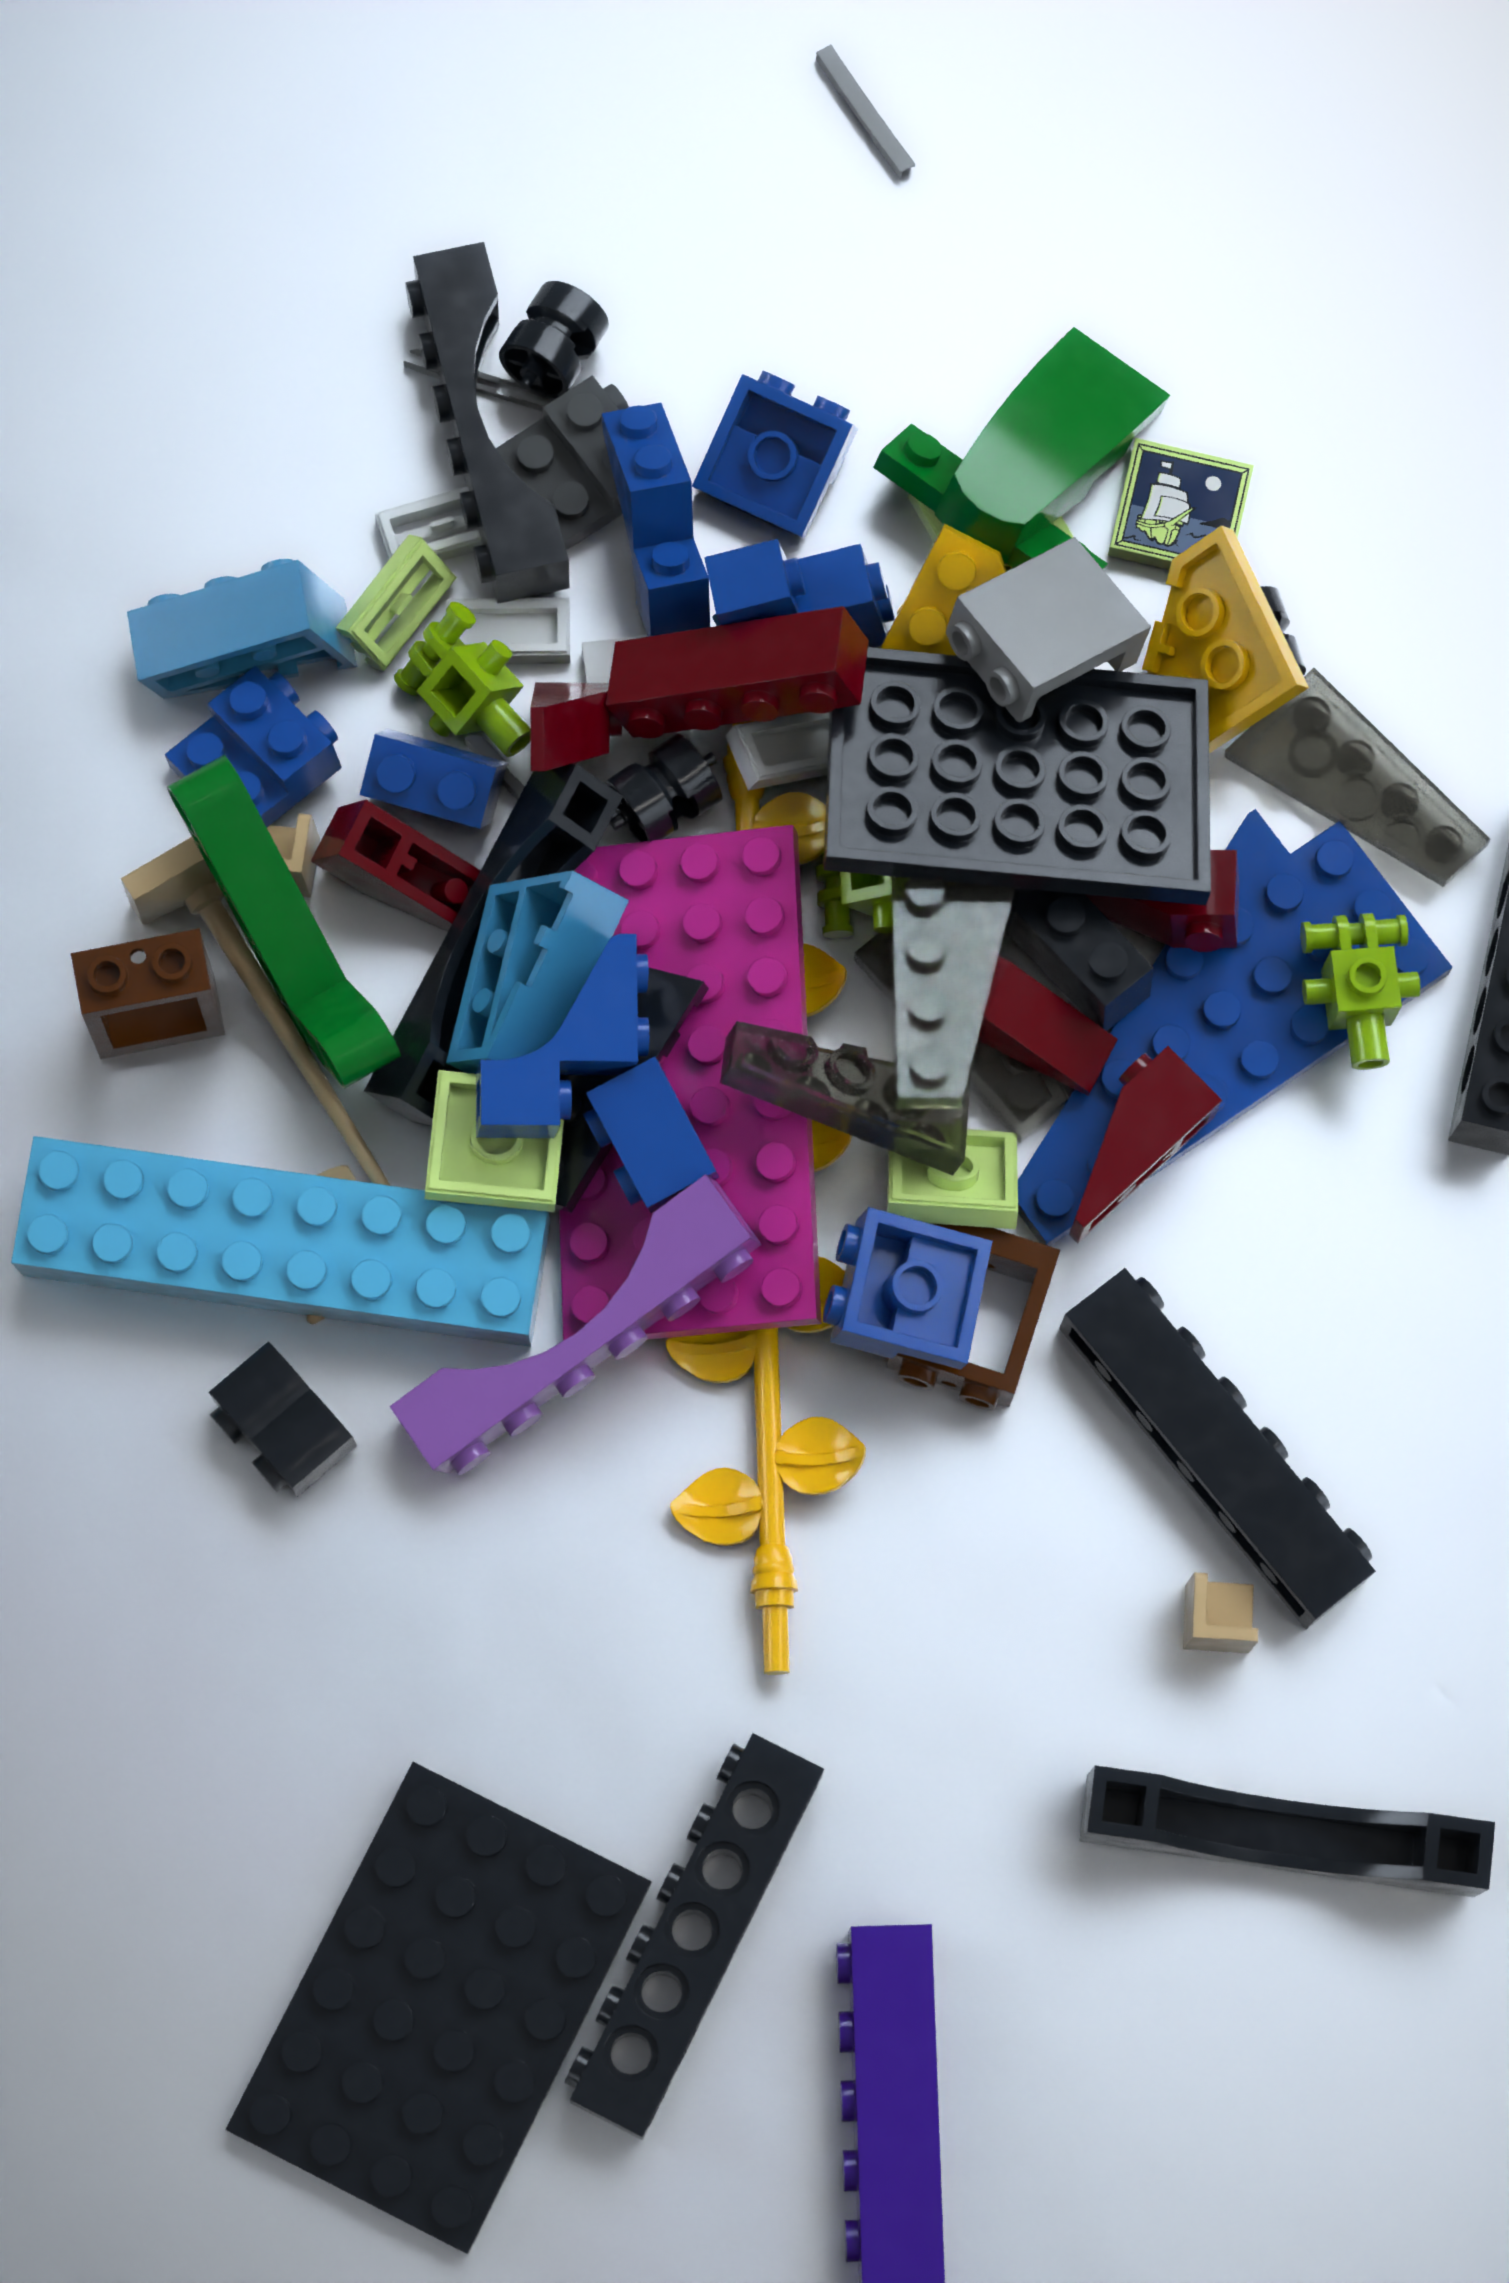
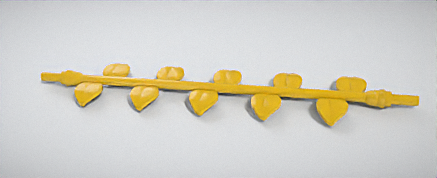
M754 721L734 723V724H732V727H733L734 725L744 724V723H749V722H754ZM727 743V755L723 758V765L727 773L728 791L731 798L735 801L736 831L793 825L798 832L799 865L819 857L824 852L826 805L809 794L787 792L772 799L760 809L759 801L763 797L765 787L748 791L730 746ZM803 943L807 1017L822 1012L839 996L846 982L847 970L826 952L813 945ZM811 1098L814 1173L829 1167L845 1152L853 1136V1125L829 1105ZM818 1256L822 1324L786 1328L794 1332L815 1333L834 1326L823 1322V1311L832 1285L842 1287L845 1271L826 1258ZM778 1328L668 1338L666 1340V1348L672 1359L682 1369L702 1381L710 1383L737 1381L752 1369L754 1361L758 1486L752 1478L740 1471L726 1467L716 1468L704 1473L670 1503V1508L675 1519L686 1531L706 1543L717 1546H733L744 1543L753 1537L759 1525L760 1546L757 1548L754 1557V1567L752 1569L754 1577L751 1581L750 1593L755 1594V1609L762 1610L764 1674L790 1673L788 1609L794 1608V1593L798 1592V1585L793 1575L792 1555L789 1548L785 1545L783 1482L800 1494L814 1496L831 1493L840 1489L858 1473L866 1457V1447L845 1427L825 1417L804 1419L790 1427L782 1435Z

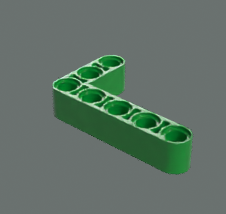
M222 755L168 785L167 790L263 971L313 1055L344 1089L401 1057L399 1048L379 1013L346 979L246 787L228 758Z

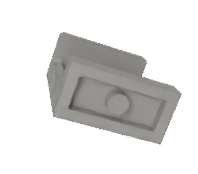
M1073 537L958 596L946 629V635L955 654L960 659L967 661L986 683L987 689L994 701L1000 706L1006 707L1016 721L1022 722L1031 717L1036 702L1041 696L1101 664L1108 662L1115 671H1123L1136 664L1151 625L1076 537Z

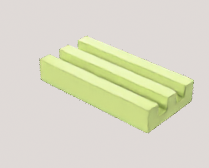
M409 534L337 625L336 629L342 636L349 637L352 640L351 645L357 652L367 656L365 661L372 668L384 671L457 577L422 537ZM429 570H431L433 573L412 599L411 593ZM395 614L399 615L378 644L374 642L393 616Z

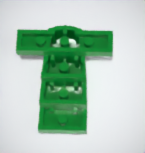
M1073 327L1037 362L1010 393L984 427L964 459H961L940 444L935 437L923 432L911 423L880 451L873 468L935 512L934 515L943 525L945 523L999 551L1004 565L1008 564L1015 568L1072 538L1052 523L1082 501L1092 483L1125 455L1133 438L1162 413L1171 395L1076 327ZM1081 543L1099 566L1105 570L1108 563Z

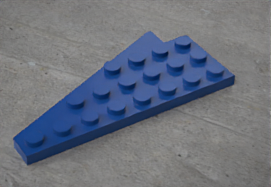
M1256 809L1247 814L1225 849L1237 850L1239 911L1237 948H1219L1212 952H1197L1189 948L1164 946L1152 965L1154 969L1150 997L1117 1022L1111 1030L1110 1034L1118 1040L1089 1096L1074 1089L1018 1178V1214L1039 1243L1051 1246L1070 1233L1113 1110L1124 1086L1119 1081V1078L1144 1053H1147L1153 1060L1169 1046L1222 1099L1215 1117L1152 1175L1154 1176L1349 1043L1347 1029L1328 1030L1325 1004H1304L1302 996L1303 980L1322 978L1321 969L1333 948L1313 950L1312 953L1304 954L1300 939L1302 922L1310 921L1311 924L1332 923L1333 916L1346 915L1349 923H1358L1359 915L1364 913H1373L1375 920L1394 919L1396 915H1405L1409 935L1407 946L1399 947L1397 944L1379 945V947L1394 946L1397 972H1418L1420 977V994L1449 975L1453 968L1341 821H1338L1290 854ZM1352 945V949L1360 948V945ZM1415 997L1401 998L1402 1006Z

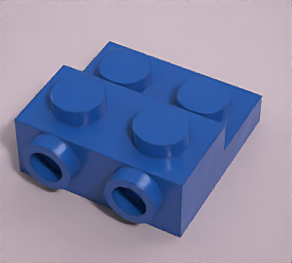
M762 370L759 379L755 380L742 374L692 487L805 539L830 483L834 484L859 428L846 421L851 410L817 395L814 404L810 405L791 396L796 385L776 375Z
M256 666L208 702L207 705L212 717L164 754L169 766L180 778L225 755L241 778L266 827L270 826L342 768L333 746L338 740V736L329 722L316 710L306 717L295 706L300 702V699L291 684L279 672H275L267 678Z
M868 1207L856 1220L855 1226L845 1224L838 1242L836 1261L847 1265L842 1287L832 1285L823 1311V1322L834 1325L830 1342L891 1359L900 1353L961 1370L968 1364L993 1241Z

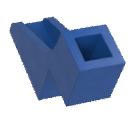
M662 403L644 406L637 405L622 410L601 413L603 435L630 545L636 605L647 636L710 627L709 578L693 536L692 481Z
M774 539L704 557L716 616L721 625L844 606L869 640L868 647L875 648L882 645L887 635L885 623L894 621L896 618L888 585L885 584L880 563L868 564L861 543L800 559L796 557L787 560L779 540Z
M618 934L608 941L562 1025L549 1042L536 1051L521 1057L505 1060H480L476 1072V1138H555L560 1127V1120H570L572 1111L571 1081L560 1080V1075H620L637 1065L638 1056H648L649 1020L648 1017H638L637 993H647L649 966L647 954H637V934Z

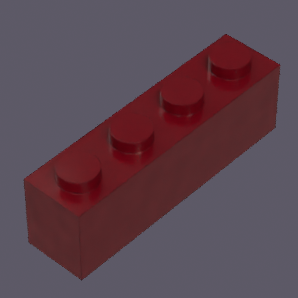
M840 606L615 642L605 706L632 738L641 737L647 739L657 738L665 733L693 729L713 730L720 725L747 721L768 722L781 716L809 712L829 713L836 708L861 705L869 640L845 607Z

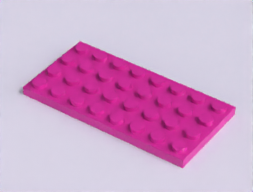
M793 825L596 847L595 851L574 871L629 900L613 936L618 934H637V954H647L649 968L701 980L709 988L698 1008L692 1007L678 1030L681 1034L669 1055L667 1057L662 1056L659 1064L719 1175V1178L715 1179V1181L721 1186L762 1244L750 1253L753 1262L748 1268L724 1283L718 1277L697 1292L701 1300L687 1313L673 1321H668L664 1316L644 1331L648 1336L647 1340L822 1324L798 832ZM614 1145L572 1213L559 1210L563 1341L576 1334L601 1312L625 1282L644 1245L653 1214L649 1212L643 1200L632 1206L613 1172L624 1165Z

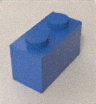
M386 729L374 735L359 795L481 829L493 821L508 762Z
M656 1056L586 1092L594 1108L585 1112L583 1116L599 1146L603 1148L613 1143L624 1165L613 1172L631 1206L643 1200L649 1212L653 1213L705 1174L714 1180L719 1178L713 1163Z

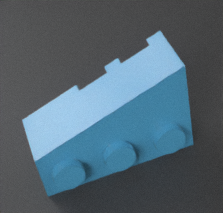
M298 559L273 560L264 564L261 567V571L238 578L232 576L214 578L206 582L203 589L183 595H159L150 599L147 606L127 611L138 681L163 699L226 689L238 680L240 675L245 674L254 666L260 671L278 669V672L285 679L299 677L297 665L336 659L338 670L357 667L354 648L351 645L352 640L349 637L342 636L336 629L337 625L348 613L345 599Z
M573 870L490 885L446 1064L465 1073L476 1074L480 1060H505L521 1057L536 1051L549 1042L559 1030L605 946L612 938L629 900Z

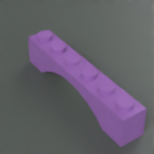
M705 1174L653 1212L644 1245L627 1279L606 1307L576 1334L543 1353L512 1364L479 1369L441 1368L389 1407L432 1470L447 1474L455 1470L458 1475H462L478 1466L490 1455L491 1452L486 1446L502 1434L508 1432L513 1437L534 1425L543 1416L539 1407L558 1393L563 1398H567L586 1387L595 1378V1374L591 1369L610 1355L619 1360L639 1348L648 1339L644 1331L664 1316L668 1321H673L691 1310L701 1300L697 1292L718 1277L724 1283L743 1272L753 1262L750 1253L762 1244L718 1182Z

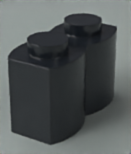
M269 1341L208 1392L218 1406L217 1409L209 1414L234 1444L245 1437L259 1452L260 1455L251 1463L276 1492L284 1485H287L298 1497L357 1446L353 1436Z

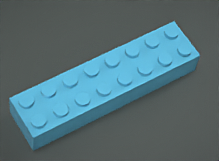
M33 1136L11 1263L23 1276L292 1314L315 1315L328 1319L532 1347L550 1228V1216L547 1211L425 1199V1190Z

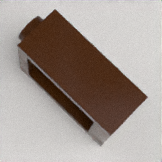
M200 928L71 953L81 1014L100 1059L226 1035L215 976ZM137 951L146 954L145 960L140 964L131 961V956Z
M933 1224L993 1241L987 1269L1031 1283L1032 1286L1004 1373L970 1362L960 1370L900 1353L893 1359L889 1358L887 1368L899 1371L897 1378L900 1381L917 1388L933 1390L935 1384H939L960 1391V1400L978 1408L995 1410L997 1404L1010 1407L1060 1249L995 1228Z

